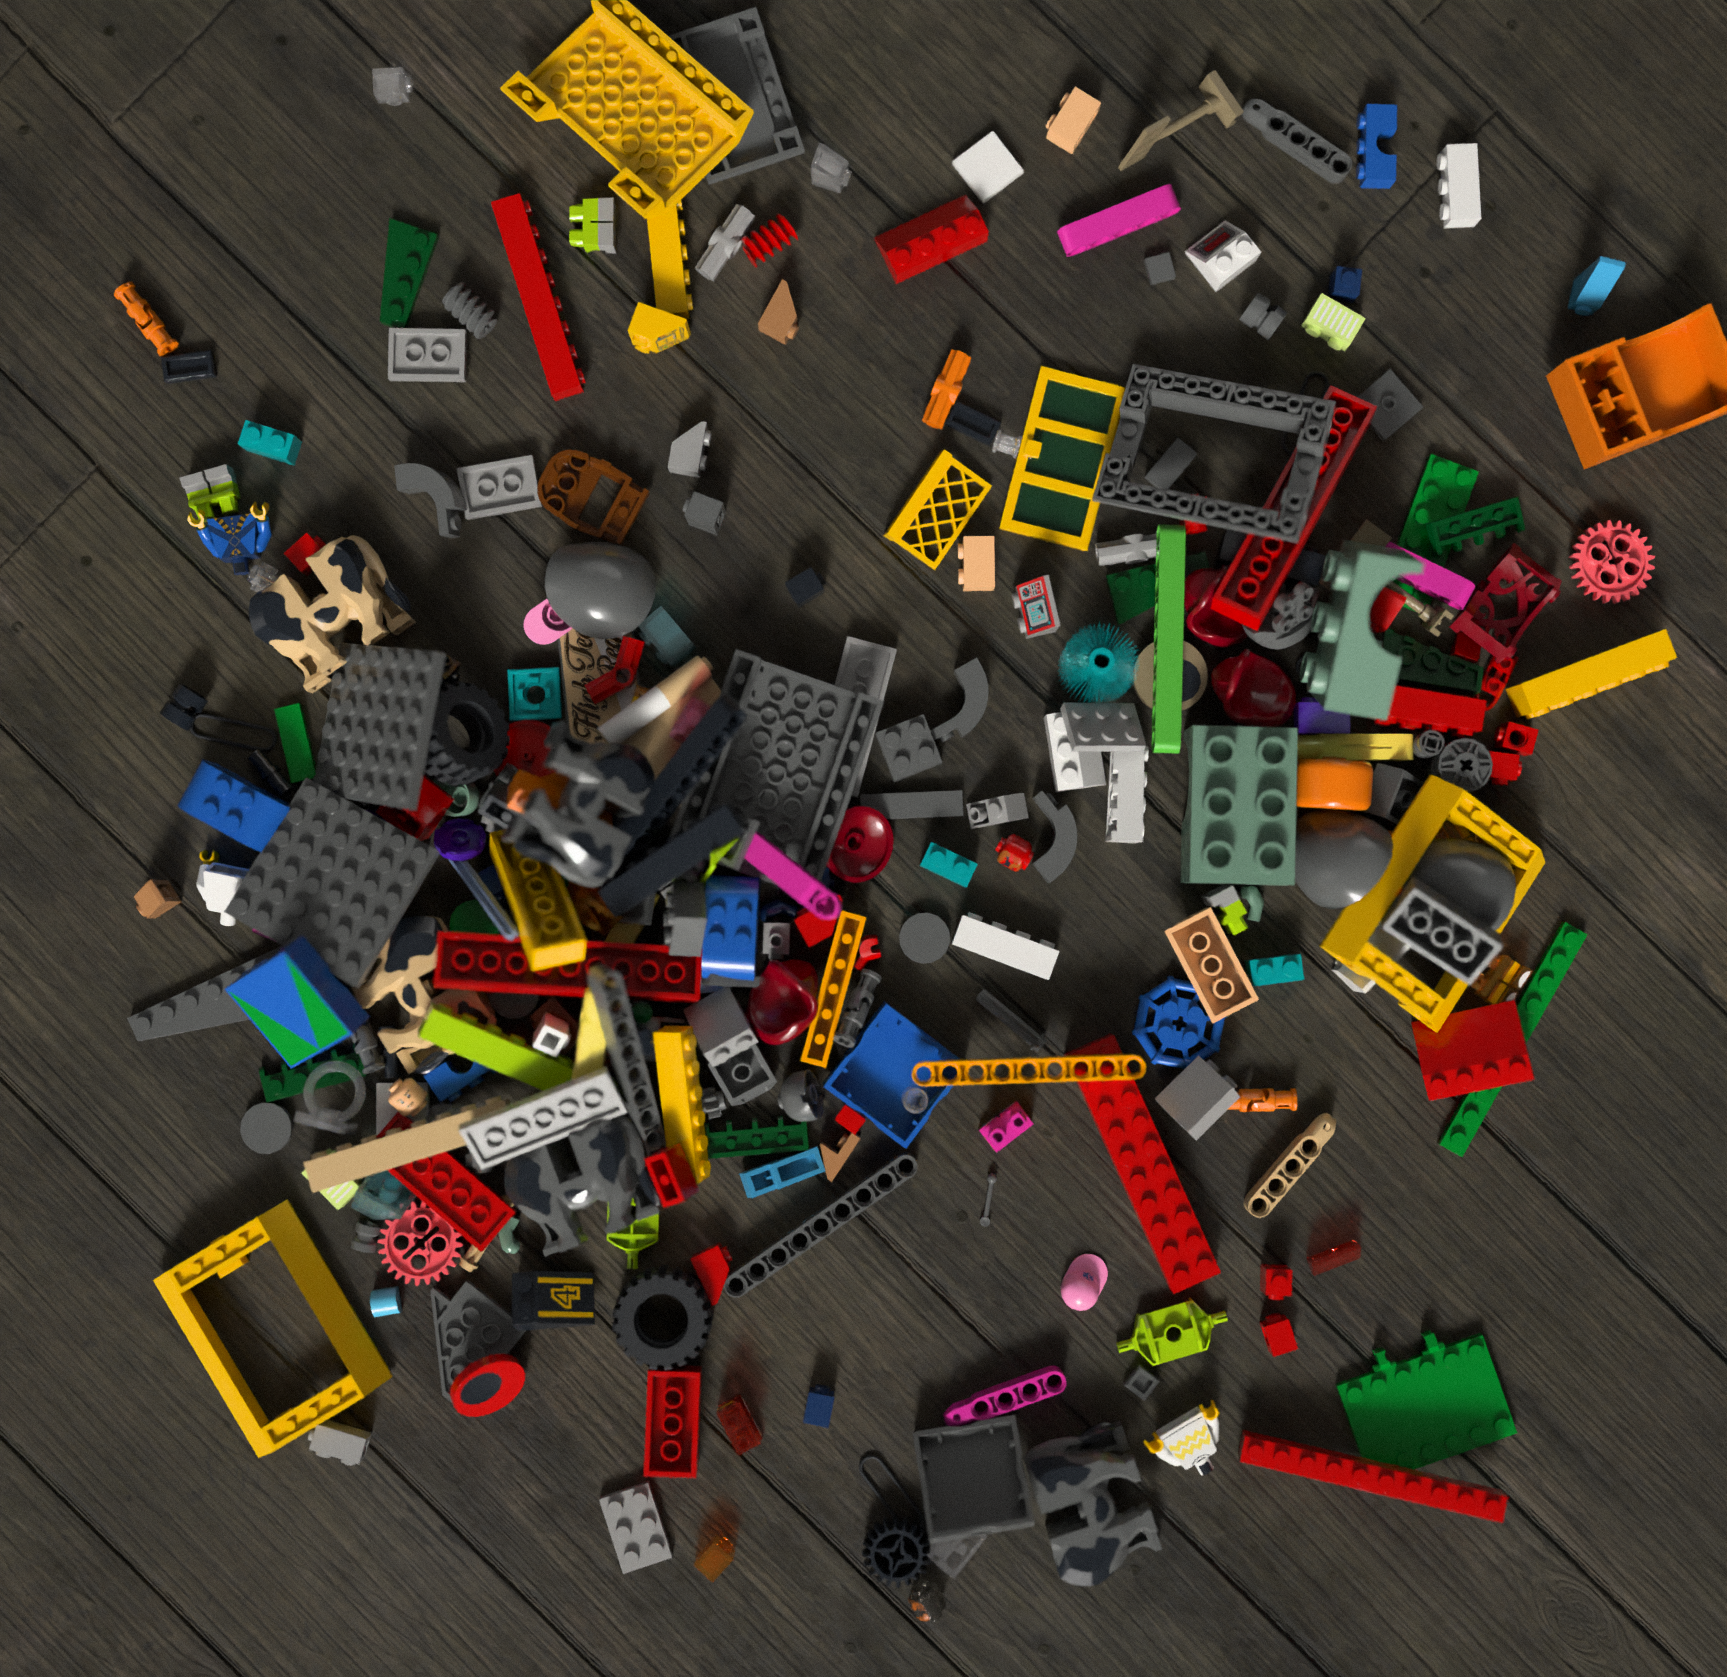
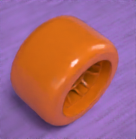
M1344 757L1302 758L1297 760L1296 806L1363 811L1370 807L1372 801L1373 767L1369 762L1346 760Z

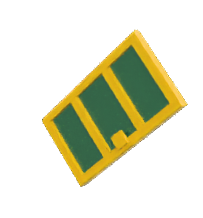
M1041 366L999 529L1088 551L1100 504L1099 502L1092 501L1105 454H1110L1120 422L1119 408L1125 387Z

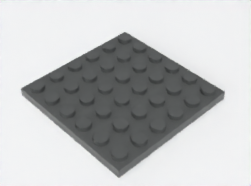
M340 643L339 655L344 657L347 663L335 670L332 677L330 699L327 703L326 720L322 729V741L317 756L316 775L313 781L344 799L416 811L446 654L435 651Z
M306 778L288 806L291 808L266 847L256 858L224 912L284 947L303 935L327 964L332 974L360 988L440 852Z

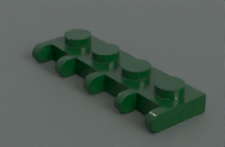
M1512 497L1426 523L1432 554L1435 558L1442 557L1441 546L1451 544L1453 551L1458 552L1462 550L1461 540L1473 537L1474 543L1477 546L1484 543L1483 534L1495 530L1496 537L1501 539L1506 536L1504 527L1514 525L1517 533L1525 531L1518 497Z
M337 1047L331 1048L332 1059L315 1063L314 1057L306 1060V1066L291 1070L288 1064L282 1061L281 1067L283 1072L269 1076L265 1066L258 1069L267 1103L365 1077L368 1074H363L362 1072L364 1067L359 1054L355 1052L340 1056Z
M783 1115L778 1116V1126L758 1128V1119L752 1118L753 1128L733 1130L732 1120H727L726 1131L710 1132L709 1122L704 1123L705 1135L708 1138V1159L809 1150L807 1122L784 1125Z

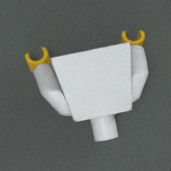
M204 849L199 854L203 864L199 868L196 886L202 898L206 901L207 909L221 913L220 924L233 926L236 924V919L224 911L250 869L217 863L219 854L215 850L212 851L211 858L207 860L208 851Z

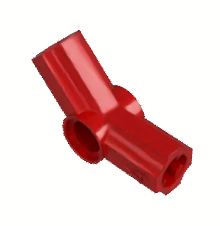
M623 636L613 670L585 685L595 705L635 684L636 673L645 642ZM621 670H628L630 672V679L626 683H620L617 679V675Z

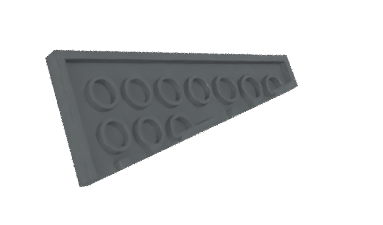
M284 946L278 947L127 1018L137 1041L250 1020L226 992L225 988L243 972L262 960L273 957Z

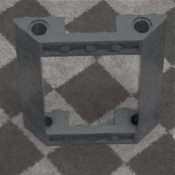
M1133 364L1119 408L1120 422L1110 454H1105L1092 501L1298 543L1304 531L1327 447L1336 401ZM1152 406L1300 434L1287 489H1284L1281 500L1279 520L1277 511L1130 482Z

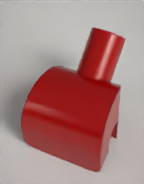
M866 935L860 940V956L853 965L856 969L861 971L869 960L881 957L880 949H871L873 945L879 944L877 935Z

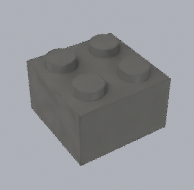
M924 714L875 734L893 782L942 764Z
M673 881L671 892L666 893V907L669 908L668 911L664 910L663 926L668 928L664 931V944H669V955L701 956L707 921L704 883Z

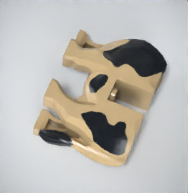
M352 535L347 538H338L325 545L317 553L306 558L308 564L329 592L328 594H320L311 602L299 583L283 574L272 585L259 591L250 599L249 620L254 634L264 643L279 651L283 656L291 658L301 668L305 675L303 687L310 693L316 692L332 680L329 675L347 663L345 658L339 655V650L331 644L329 638L341 633L351 620L358 619L362 623V641L367 646H372L389 634V631L383 625L382 613L386 617L389 630L395 635L400 634L416 623L408 614L411 611L408 597L389 580L378 554L366 540L359 536Z
M412 916L401 919L360 988L351 987L363 1009L371 1007L377 1000H382L389 992H394L399 1003L409 1012L410 1022L405 1025L404 1029L386 1028L378 1032L389 1053H394L402 1047H413L396 1053L408 1074L414 1071L417 1074L431 1072L448 1055L454 1054L450 1050L418 1037V1028L431 1002L437 1005L440 1002L445 1003L454 1009L453 1012L463 1015V1013L470 1014L478 1019V1023L485 1026L488 1023L496 1026L497 1023L496 1012L484 991L449 989L439 995L438 993L441 990L434 988V979L430 980L428 976L435 972L438 931L449 932L442 919L434 916Z

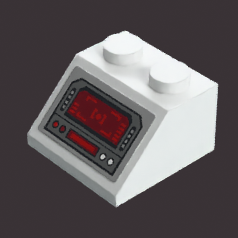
M1225 220L1186 250L1185 253L1217 292L1252 265L1259 257L1261 251L1245 231Z

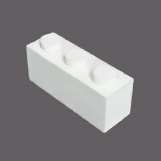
M1477 143L1449 144L1444 147L1437 157V169L1441 170L1438 192L1439 195H1442L1443 203L1440 206V219L1444 221V228L1474 227L1481 220Z

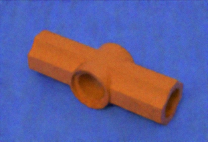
M951 349L943 371L935 381L931 392L932 397L923 415L922 422L928 426L938 429L943 428L951 406L955 404L963 385L961 382L970 365L971 357L966 353Z

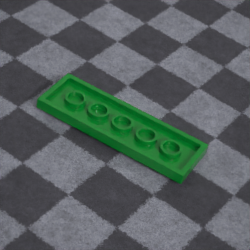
M1430 454L1396 545L1444 568L1452 545L1441 546L1442 557L1435 558L1432 554L1426 523L1464 512L1479 471ZM1394 578L1391 579L1424 605L1431 604L1433 597ZM1404 603V605L1402 606V607H1404V608H1407V609H1410V610L1414 611L1412 608H1410V607H1409L1408 605H1406L1405 603Z

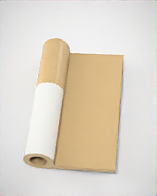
M695 656L598 727L599 734L606 743L635 746L651 764L656 779L720 696L721 690L711 678L712 674L710 671L713 670L712 665L705 657Z

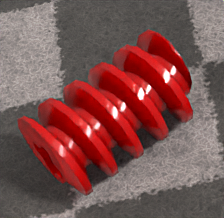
M781 214L776 215V222L772 219L767 221L768 228L760 225V234L754 230L751 231V240L747 236L742 237L743 250L755 268H757V258L762 262H766L764 255L766 252L771 257H774V247L779 251H783L781 242L784 241L790 246L791 236L798 240L794 228Z

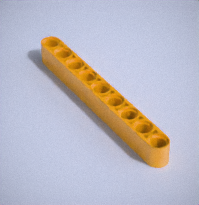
M1132 1053L922 1060L914 1065L912 1077L915 1083L921 1086L1138 1079L1143 1076L1146 1065L1141 1057ZM1132 1059L1138 1060L1140 1064L1138 1071L1135 1073H1129L1126 1070V1064ZM1105 1060L1112 1061L1114 1066L1112 1072L1108 1074L1100 1072V1064ZM1079 1061L1087 1063V1071L1082 1075L1074 1073L1073 1070L1075 1063ZM1058 1062L1061 1064V1071L1058 1075L1052 1076L1048 1074L1047 1067L1050 1063ZM1025 1063H1032L1035 1066V1072L1031 1076H1024L1021 1073V1067ZM1006 1064L1009 1067L1008 1075L998 1077L994 1072L996 1066ZM972 1065H980L983 1068L982 1076L972 1078L968 1074L969 1068ZM954 1066L957 1069L956 1077L953 1079L945 1078L942 1074L944 1067ZM919 1067H928L931 1070V1076L926 1080L919 1079L916 1075Z

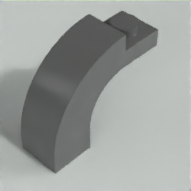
M405 463L394 465L397 491L407 494L419 492L430 494L436 504L439 535L447 538L460 537L461 519L458 512L465 511L467 508L464 496L454 480L445 473L422 464Z
M977 658L954 670V675L964 693L963 708L954 718L930 731L934 742L940 739L941 743L952 738L955 736L954 730H957L962 738L971 732L982 718L987 706L989 690L986 674Z
M1041 791L1032 799L1049 819L1053 828V841L1049 849L1032 864L1045 881L1051 883L1064 872L1074 856L1077 846V827L1068 806L1064 805L1057 810L1055 806L1058 803L1049 792L1044 794Z

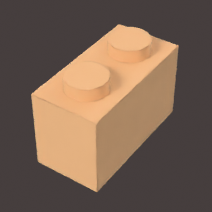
M1077 87L1074 88L1071 94L1066 93L1059 105L1062 109L1058 115L1053 114L1046 125V128L1049 129L1046 139L1073 154L1098 114L1101 102Z
M964 536L962 544H958V559H963V569H958V584H963V591H994V536Z

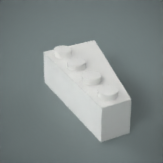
M1148 746L1143 751H1110L1105 842H1143V813L1146 807L1144 787L1147 785V772H1144V762L1148 761Z

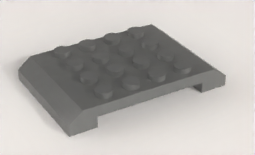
M756 7L669 35L674 42L754 111L739 144L705 176L709 185L805 153Z

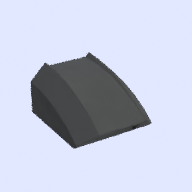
M757 1043L715 1067H712L706 1058L708 1067L731 1106L745 1104L769 1091L777 1083Z

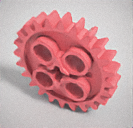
M1610 520L1604 522L1603 526L1599 522L1594 525V530L1590 527L1585 530L1586 535L1582 534L1577 537L1581 544L1576 543L1572 545V548L1577 553L1569 555L1570 559L1575 560V563L1570 565L1569 568L1576 569L1577 573L1572 575L1571 578L1580 579L1576 587L1585 586L1584 595L1593 592V601L1601 596L1603 604L1609 602L1610 599L1613 604L1620 602V598L1623 601H1627L1630 599V595L1633 597L1639 595L1638 589L1642 590L1647 587L1643 581L1652 579V576L1647 571L1655 569V566L1648 564V561L1654 559L1655 556L1648 555L1647 551L1653 547L1644 546L1643 543L1647 540V536L1639 539L1637 536L1640 533V529L1631 532L1630 523L1622 528L1621 521L1615 522L1613 526ZM1616 540L1622 543V552L1616 549ZM1592 549L1599 553L1598 561L1593 559L1591 555ZM1609 560H1614L1615 564L1610 565ZM1625 564H1628V565L1631 566V568H1632V574H1631V575H1628V574L1625 572V569H1624ZM1601 573H1605L1608 576V584L1602 582Z
M415 1201L411 1202L410 1210L405 1205H402V1214L393 1211L392 1214L395 1220L386 1219L385 1222L389 1228L380 1229V1232L386 1235L385 1238L378 1240V1243L385 1245V1248L379 1250L378 1253L386 1254L387 1256L382 1261V1264L390 1262L391 1266L387 1272L397 1270L395 1279H399L404 1275L406 1276L405 1284H408L412 1278H415V1284L419 1286L421 1279L424 1278L425 1283L429 1285L432 1276L435 1280L440 1281L439 1272L448 1275L450 1272L447 1266L455 1267L457 1265L452 1258L462 1255L456 1251L457 1247L464 1246V1243L457 1241V1238L462 1235L459 1232H455V1229L431 1208H427L423 1201L419 1208ZM419 1217H424L428 1220L429 1228L427 1231L422 1232L416 1228V1220ZM434 1227H439V1231L424 1243L425 1249L420 1247L407 1259H403V1255L417 1244L416 1237L421 1239ZM399 1235H405L409 1239V1245L406 1249L397 1247L396 1238ZM439 1236L445 1239L446 1247L443 1251L434 1249L433 1240L435 1237ZM420 1254L425 1257L426 1265L424 1268H416L414 1266L413 1257Z

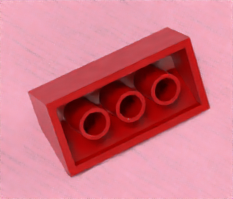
M964 195L874 237L897 284L987 242L989 231L977 207Z

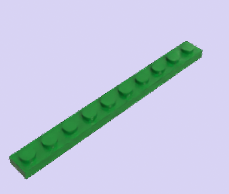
M1562 922L1516 1003L1526 1043L1587 937L1586 933L1567 922ZM1502 1086L1466 1093L1437 1144L1463 1157Z

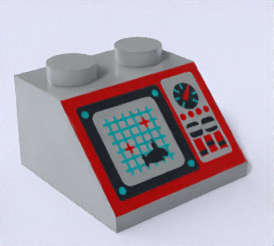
M1049 575L1017 585L1014 589L1015 593L1011 595L1014 608H1019L1021 618H1017L1020 633H1025L1027 639L1056 632L1060 626Z

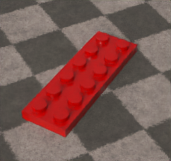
M397 1112L376 1137L377 1139L387 1137L386 1131L401 1127L402 1132L412 1129L410 1124L414 1123V1121L408 1116H403ZM448 1151L387 1169L480 1252L485 1250L517 1212Z

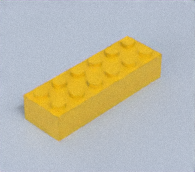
M1664 629L1506 689L1516 718L1525 715L1526 719H1530L1556 708L1572 704L1574 701L1593 696L1606 689L1614 688L1627 681L1643 677L1648 673L1669 667L1668 661L1676 659L1677 655L1667 630Z
M505 829L490 832L489 853L516 927L519 930V935L532 970L584 960L586 939L560 872L549 862L522 856L514 847V841L507 842L501 840Z

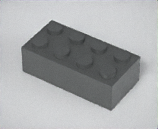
M1412 877L1381 919L1384 930L1468 985L1473 983L1503 947L1499 932L1415 877Z

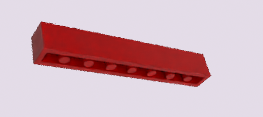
M520 193L492 201L491 205L551 395L557 401L584 392L582 384L586 383L582 369H577L574 360L578 359L574 344L569 345L566 337L571 335L567 321H561L559 312L563 311L559 296L554 297L551 289L556 287L551 272L546 273L544 264L548 263L543 248L539 249L536 240L540 239L536 224L531 225L529 216H532L533 213L529 201H523Z

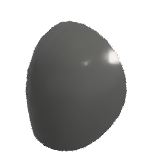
M586 542L565 545L552 555L546 569L545 590L552 609L570 627L592 638L613 639L632 632L644 621L655 598L656 581L650 563L636 551L619 544Z
M1319 809L1309 812L1296 822L1295 882L1308 898L1321 907L1328 909L1347 907L1365 896L1381 879L1392 858V837L1382 825L1359 814L1332 809Z
M1457 838L1433 839L1402 886L1403 889L1411 878L1415 877L1494 930H1497L1508 917L1514 904L1516 893L1514 872L1510 863L1501 853L1485 844Z

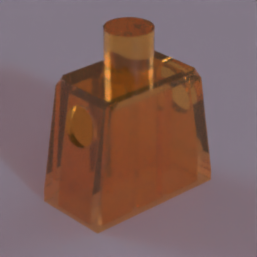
M569 880V887L566 890L578 921L606 935L623 917L618 916L615 918L598 893L601 890L600 887H588Z

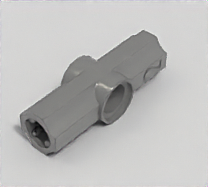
M736 204L723 226H719L714 231L709 240V247L695 267L702 276L712 281L716 279L728 259L731 260L739 250L742 243L741 239L755 220V215L744 206Z
M1157 533L1146 536L1144 534H1133L1122 537L1121 540L1096 543L1095 554L1098 566L1122 562L1133 564L1156 557Z

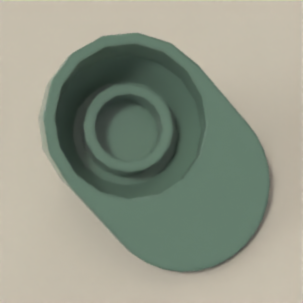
M436 779L433 780L434 783L454 798V801L444 815L465 816L476 810L479 804V791L474 782L456 786L449 785L447 781L442 783Z

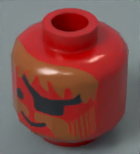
M1016 834L1009 835L1007 839L1002 837L995 848V851L998 852V863L1015 872L1021 868L1025 870L1035 853L1031 851L1032 844Z

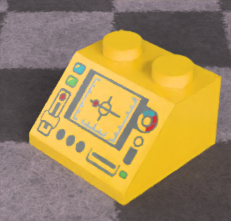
M640 302L637 304L628 328V333L633 345H635V349L643 353H649L650 351L658 353L688 339L691 334L687 319Z

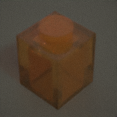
M715 1535L695 1557L693 1565L713 1583L734 1560V1546L726 1538L723 1537L721 1539L718 1535Z

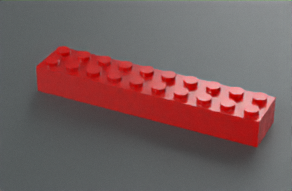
M1331 385L1323 398L1336 401L1331 430L1306 524L1299 542L1296 543L1248 533L1212 600V610L1256 631L1259 630L1372 423L1377 406ZM1297 447L1262 508L1277 511L1278 520L1284 489H1287L1297 454Z
M438 931L434 988L584 997L586 989L590 986L588 982L589 971L595 965L603 964L621 975L628 1000L697 1003L700 1000L702 950L701 956L669 955V946L586 941L584 960L532 970L519 936H516L514 940H508L503 935Z
M1110 1033L1065 1053L1064 1056L1122 1054V1051L1115 1036ZM1110 1060L1103 1061L1100 1064V1072L1103 1074L1112 1072L1113 1062ZM1084 1061L1075 1063L1074 1073L1078 1075L1084 1074L1087 1071V1063ZM1126 1064L1127 1072L1131 1073L1128 1065ZM1135 1080L1076 1081L1169 1289L1175 1294L1220 1274L1221 1271Z

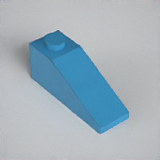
M1600 256L1574 279L1567 309L1575 310L1576 314L1583 316L1596 312L1601 308L1621 275L1626 262Z

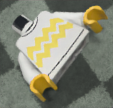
M1210 1401L1211 1406L1209 1408H1204L1201 1404L1199 1408L1198 1406L1156 1430V1433H1152L1155 1437L1154 1440L1151 1442L1144 1440V1444L1150 1452L1155 1453L1160 1459L1174 1466L1182 1465L1184 1469H1189L1195 1465L1200 1475L1210 1473L1214 1466L1208 1457L1217 1451L1215 1444L1219 1441V1420L1217 1417L1219 1411L1214 1401Z

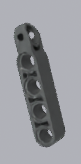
M1249 99L1243 105L1242 109L1244 112L1241 114L1243 119L1260 130L1266 140L1331 183H1340L1346 178L1352 168V160L1348 154L1284 111L1276 110L1261 99ZM1258 104L1260 109L1253 107V105ZM1270 123H1278L1281 129L1272 128ZM1291 137H1299L1302 143H1294ZM1312 151H1319L1322 154V157H1315ZM1333 165H1340L1343 168V172L1336 171Z

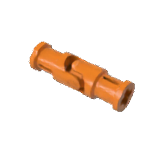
M127 282L120 285L115 290V298L121 300L127 308L128 315L131 318H135V323L148 340H151L158 349L157 353L159 356L164 357L174 352L179 343L167 333L165 324L151 310L149 303L139 296L135 290L136 286L134 283Z
M1273 1088L1239 1089L1236 1092L1240 1098L1228 1109L1239 1110L1240 1112H1274L1275 1109H1291V1111H1296L1297 1092L1294 1088H1290L1289 1091H1274Z

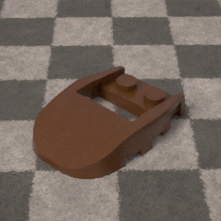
M564 450L554 455L548 462L537 486V493L541 504L552 514L567 523V525L587 535L622 546L642 506L650 495L646 488L643 490L633 482L631 477L616 469L611 463L604 459L593 458L589 454L578 450ZM603 475L623 486L600 529H597L581 521L579 517Z

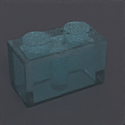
M662 606L656 609L638 626L642 630L638 635L648 646L653 643L658 649L655 655L664 665L669 662L674 667L696 648Z

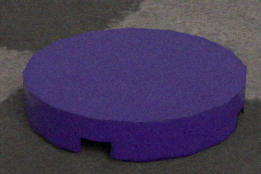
M457 818L448 820L443 823L439 830L437 828L434 833L435 849L440 852L442 857L449 860L464 861L473 859L485 848L486 834L483 827L474 824V821L469 819Z

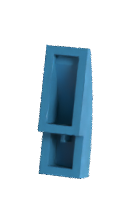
M813 1147L809 1150H804L741 1172L739 1175L747 1198H754L825 1172V1168L818 1147Z

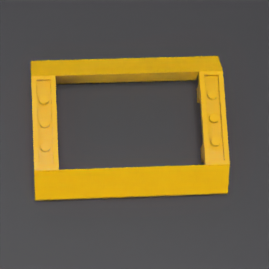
M1429 775L1391 834L1393 841L1392 858L1381 879L1360 900L1343 908L1319 946L1357 975L1373 980L1397 998L1399 1006L1438 1033L1468 984L1446 970L1435 989L1431 990L1367 941L1445 819L1453 825L1467 827L1501 853L1514 868L1512 869L1516 880L1514 904L1506 920L1496 930L1500 934L1546 862L1538 846L1467 791L1434 775Z
M288 1199L153 1280L258 1458L279 1449L365 1397L393 1377ZM271 1240L350 1374L344 1375L331 1386L293 1409L286 1410L266 1424L269 1421L190 1288Z

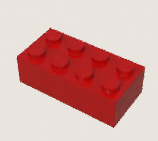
M1395 685L1387 720L1367 717V719L1374 720L1375 725L1389 726L1390 724H1400L1399 728L1404 730L1425 728L1424 732L1428 730H1435L1439 733L1449 732L1450 737L1462 739L1465 736L1472 737L1474 733L1482 731L1487 700Z
M674 1365L673 1369L665 1370L664 1367H658L657 1370L648 1369L644 1476L696 1478L699 1464L702 1366Z

